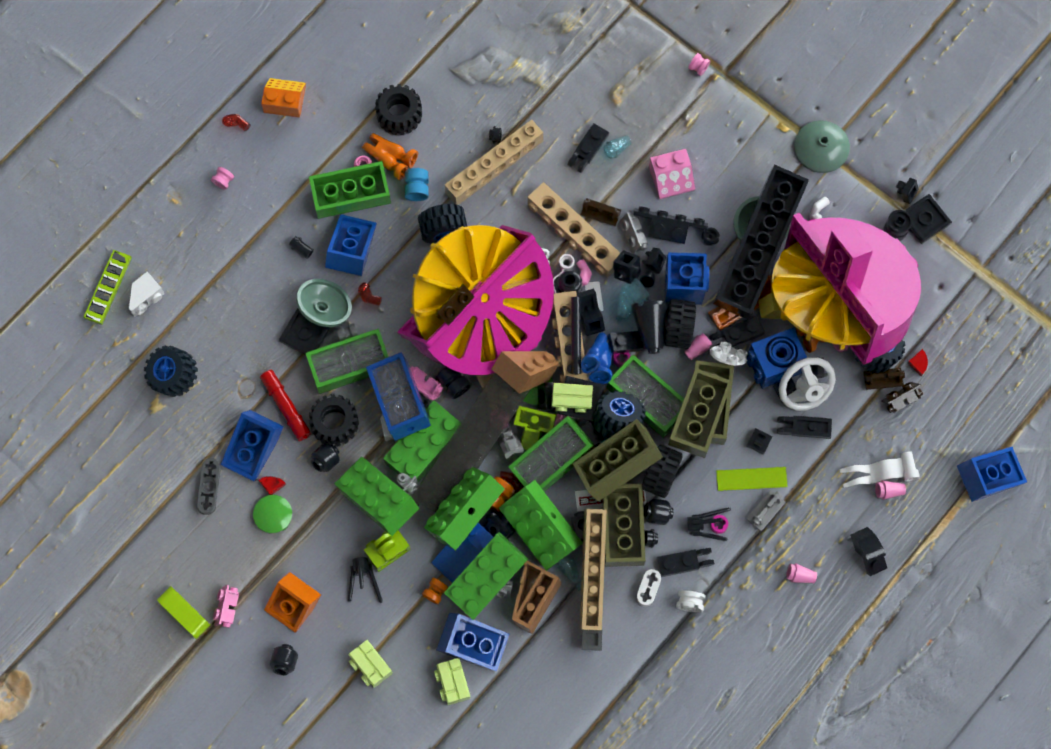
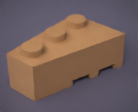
M502 351L492 370L520 394L549 381L560 363L552 354L546 351Z
M528 560L524 563L512 621L517 627L533 634L562 583L559 577Z

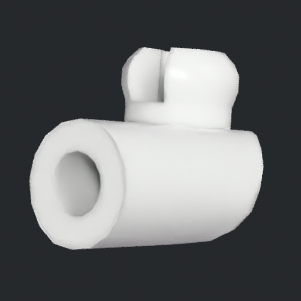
M823 197L813 204L809 214L810 220L822 218L819 212L829 205L830 201L827 197Z

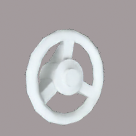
M818 357L797 361L786 370L781 378L779 385L780 400L786 407L796 411H807L818 407L827 400L834 389L836 381L834 368L828 361ZM810 365L823 367L828 374V382L818 383V379L812 373ZM802 368L803 375L796 382L797 390L787 396L786 387L789 379ZM802 401H810V402H807V403H795V402H802Z

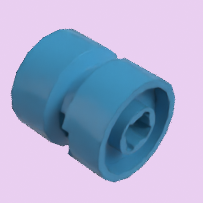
M422 168L406 170L405 182L407 185L405 186V199L410 201L427 200L429 198V187L427 186L429 183V172Z

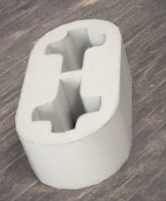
M654 569L645 572L637 593V602L643 607H648L653 603L661 582L660 573ZM651 574H654L657 582L654 581L650 587L648 586L649 579L647 576L650 577ZM646 589L650 590L648 597L651 600L647 599L646 602H643V598L640 595H644Z

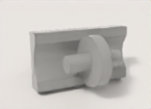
M510 427L500 429L501 438L497 439L505 458L513 462L521 456V453H524L523 447L515 433L512 434Z

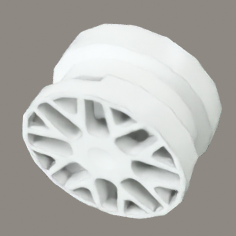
M686 590L678 592L680 598L676 604L677 609L696 613L704 611L702 600L705 599L706 595Z

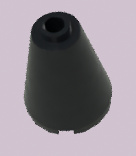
M655 300L644 301L642 306H638V303L632 304L631 310L643 349L648 351V354L660 353L659 350L663 349L669 302L665 303V301Z

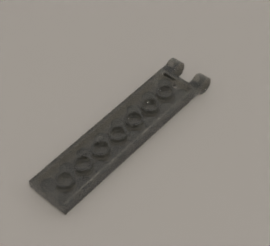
M494 372L413 494L412 498L418 507L422 503L436 513L441 502L448 498L454 486L458 485L464 478L466 471L472 467L477 469L480 467L530 389L519 394ZM435 499V504H431L430 500Z

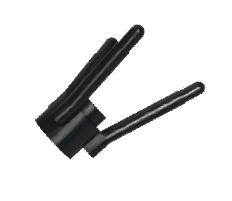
M728 507L687 517L688 533L693 532V536L727 541V537L700 532V530H704V524L723 521L722 518L705 520L703 518L728 512L731 508Z
M367 557L354 558L352 560L353 566H350L351 576L348 601L351 602L355 573L356 576H359L360 589H363V576L369 572L378 600L382 603L383 600L373 573L372 564L368 563Z

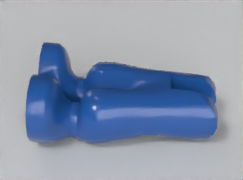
M603 332L597 335L593 345L583 357L581 369L584 373H590L589 379L591 381L607 384L612 378V372L609 368L613 354L611 353L609 342L607 343L608 337Z

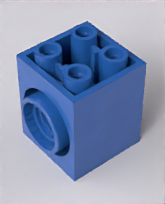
M668 252L665 265V303L670 302L671 299L693 301L696 305H702L705 293L709 290V266L706 265L707 254Z
M793 327L751 343L747 355V364L755 372L753 374L755 382L760 384L763 389L779 383L790 366L797 361L807 358ZM802 368L795 372L792 377L802 374Z

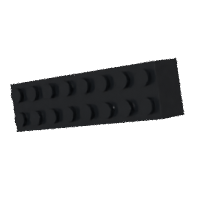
M774 164L714 300V305L749 319L809 179Z

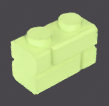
M553 383L551 407H556L555 411L567 412V408L575 409L576 413H587V410H591L593 386Z
M368 640L349 653L351 660L348 662L355 671L359 669L362 672L361 679L367 686L371 684L375 688L393 673Z
M460 658L437 664L438 670H434L436 681H441L443 689L439 690L442 702L447 701V705H452L471 699Z

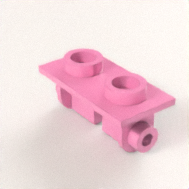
M412 366L410 368L418 391L425 398L433 401L442 395L440 394L443 390L441 383L431 376L426 382L424 380L427 376L425 372L418 367Z
M226 585L219 590L217 595V601H219L218 609L216 608L213 614L214 626L223 623V627L230 628V625L233 624L235 610L228 608L229 606H237L238 588L230 587V590H228L229 585Z

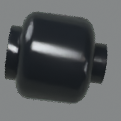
M574 271L563 272L558 278L559 292L576 291V293H580L582 291L581 276Z
M329 444L320 445L311 454L312 466L319 472H329L340 461L338 448Z
M651 499L645 504L643 514L650 524L666 525L669 519L673 518L674 509L667 500Z
M282 644V646L274 648L270 660L273 672L283 676L293 672L298 654L288 644Z

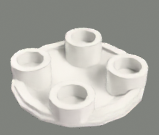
M720 342V345L710 349V355L721 363L739 366L747 362L748 353L745 350L731 347V344L728 342Z

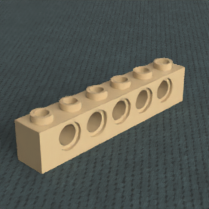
M531 119L444 184L445 193L454 204H461L543 142V131Z
M543 182L528 196L529 209L534 213L537 212L546 225H551L559 237H564L573 250L577 249L586 262H591L600 275L604 274L608 278L614 272L613 261L620 252L549 186ZM550 204L552 207L550 209H546L543 207V205ZM559 216H563L565 220L558 221L556 218ZM577 229L579 232L573 234L570 232V230ZM590 241L592 245L585 246L583 242ZM599 253H602V254H604L606 257L603 258V259H600V258H598L596 255L599 254Z
M576 291L555 293L552 310L555 313V318H552L553 330L557 329L558 337H554L555 347L560 350V356H557V361L560 363L558 367H562L563 375L559 376L560 383L563 384L566 376L588 381L587 373H584L582 369L579 375H573L567 371V367L572 365V355H567L564 350L566 346H571V336L563 335L562 329L564 327L571 328V297H577ZM562 308H566L570 311V315L562 317L559 311ZM581 332V362H582V359H583V357L585 356V354H584V346H583V339H582V332Z
M584 509L580 629L602 630L607 510Z

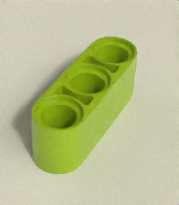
M172 586L157 599L195 639L210 626Z

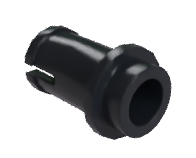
M295 236L289 243L292 250L295 249L306 259L314 252V249L305 244L301 237Z

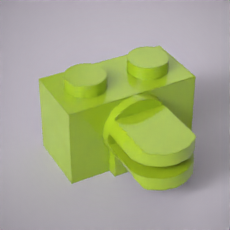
M518 406L514 425L524 427L521 445L525 450H528L538 442L543 432L548 433L554 428L557 414Z
M398 530L393 536L386 531L383 532L379 539H374L366 545L364 552L376 570L380 572L411 549Z

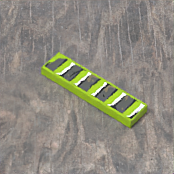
M113 250L85 312L84 319L103 325L132 259L130 255Z

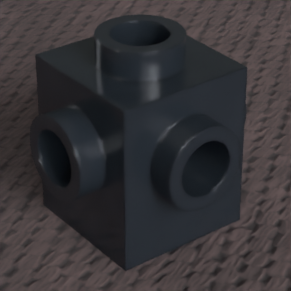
M623 250L613 261L614 278L631 284L641 274L640 256Z
M502 512L492 513L487 518L488 523L484 527L493 537L500 532L507 540L516 532Z

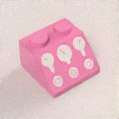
M686 149L650 158L649 168L659 199L695 190L692 165Z

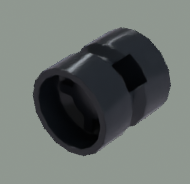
M904 210L893 211L884 225V232L895 239L898 238L899 241L903 240L912 226L911 215Z
M448 367L444 368L436 377L442 387H447L446 392L453 400L462 396L472 386V383L465 375L462 376V373Z

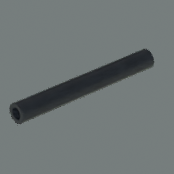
M571 297L573 375L581 374V297Z

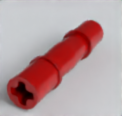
M273 370L264 372L260 379L269 392V396H272L278 409L286 419L287 426L290 427L299 442L307 439L312 433L304 422L302 415H299L293 402L285 392L284 386Z

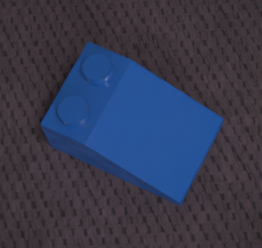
M340 214L327 250L325 268L362 276L377 223Z
M252 410L242 412L221 465L252 481H256L276 446L284 426Z
M1013 447L977 456L957 465L971 502L1027 483Z
M477 523L456 551L445 546L431 563L453 583L494 537Z
M449 613L436 651L497 672L510 634L461 614Z

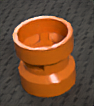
M432 577L429 582L430 586L423 591L422 595L434 604L439 605L441 596L449 587Z

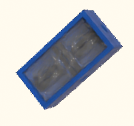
M402 352L366 367L387 428L395 441L431 426L410 366Z

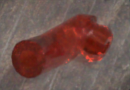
M239 114L226 115L222 119V123L227 127L239 126L244 131H247L251 126Z
M366 282L361 283L358 287V293L365 303L380 306L382 297L372 295L369 288L370 285Z
M500 472V478L510 482L515 489V493L523 489V484L514 473Z

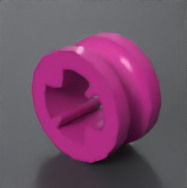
M615 353L613 357L614 364L620 368L631 357L630 353ZM620 354H623L624 357H627L624 360V362H620V359L617 360Z
M717 515L713 519L722 518V522L725 525L722 526V529H717L718 526L715 527L714 525L716 523H710V527L714 533L722 534L727 530L729 522L725 516Z

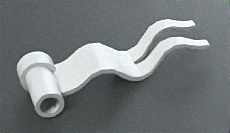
M564 254L560 257L559 265L561 272L553 278V285L558 282V278L563 272L572 271L574 267L572 255Z
M904 452L900 454L901 458L887 459L870 465H854L840 469V473L862 472L870 474L869 476L859 477L843 484L844 488L858 484H874L891 478L904 477L905 481H914L919 479L920 475L918 470H916L912 452Z

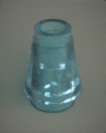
M625 135L606 142L603 149L608 158H617L632 142L629 136Z

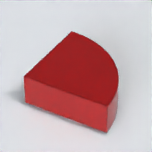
M923 349L908 361V364L920 376L924 374L928 366V358Z
M266 476L258 480L269 495H273L286 485L278 477Z

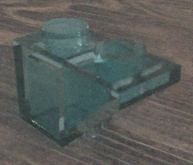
M637 278L631 284L627 283L621 287L616 315L617 321L622 318L625 320L633 314L631 310L632 304L638 303V306H642L644 301H649L650 294Z

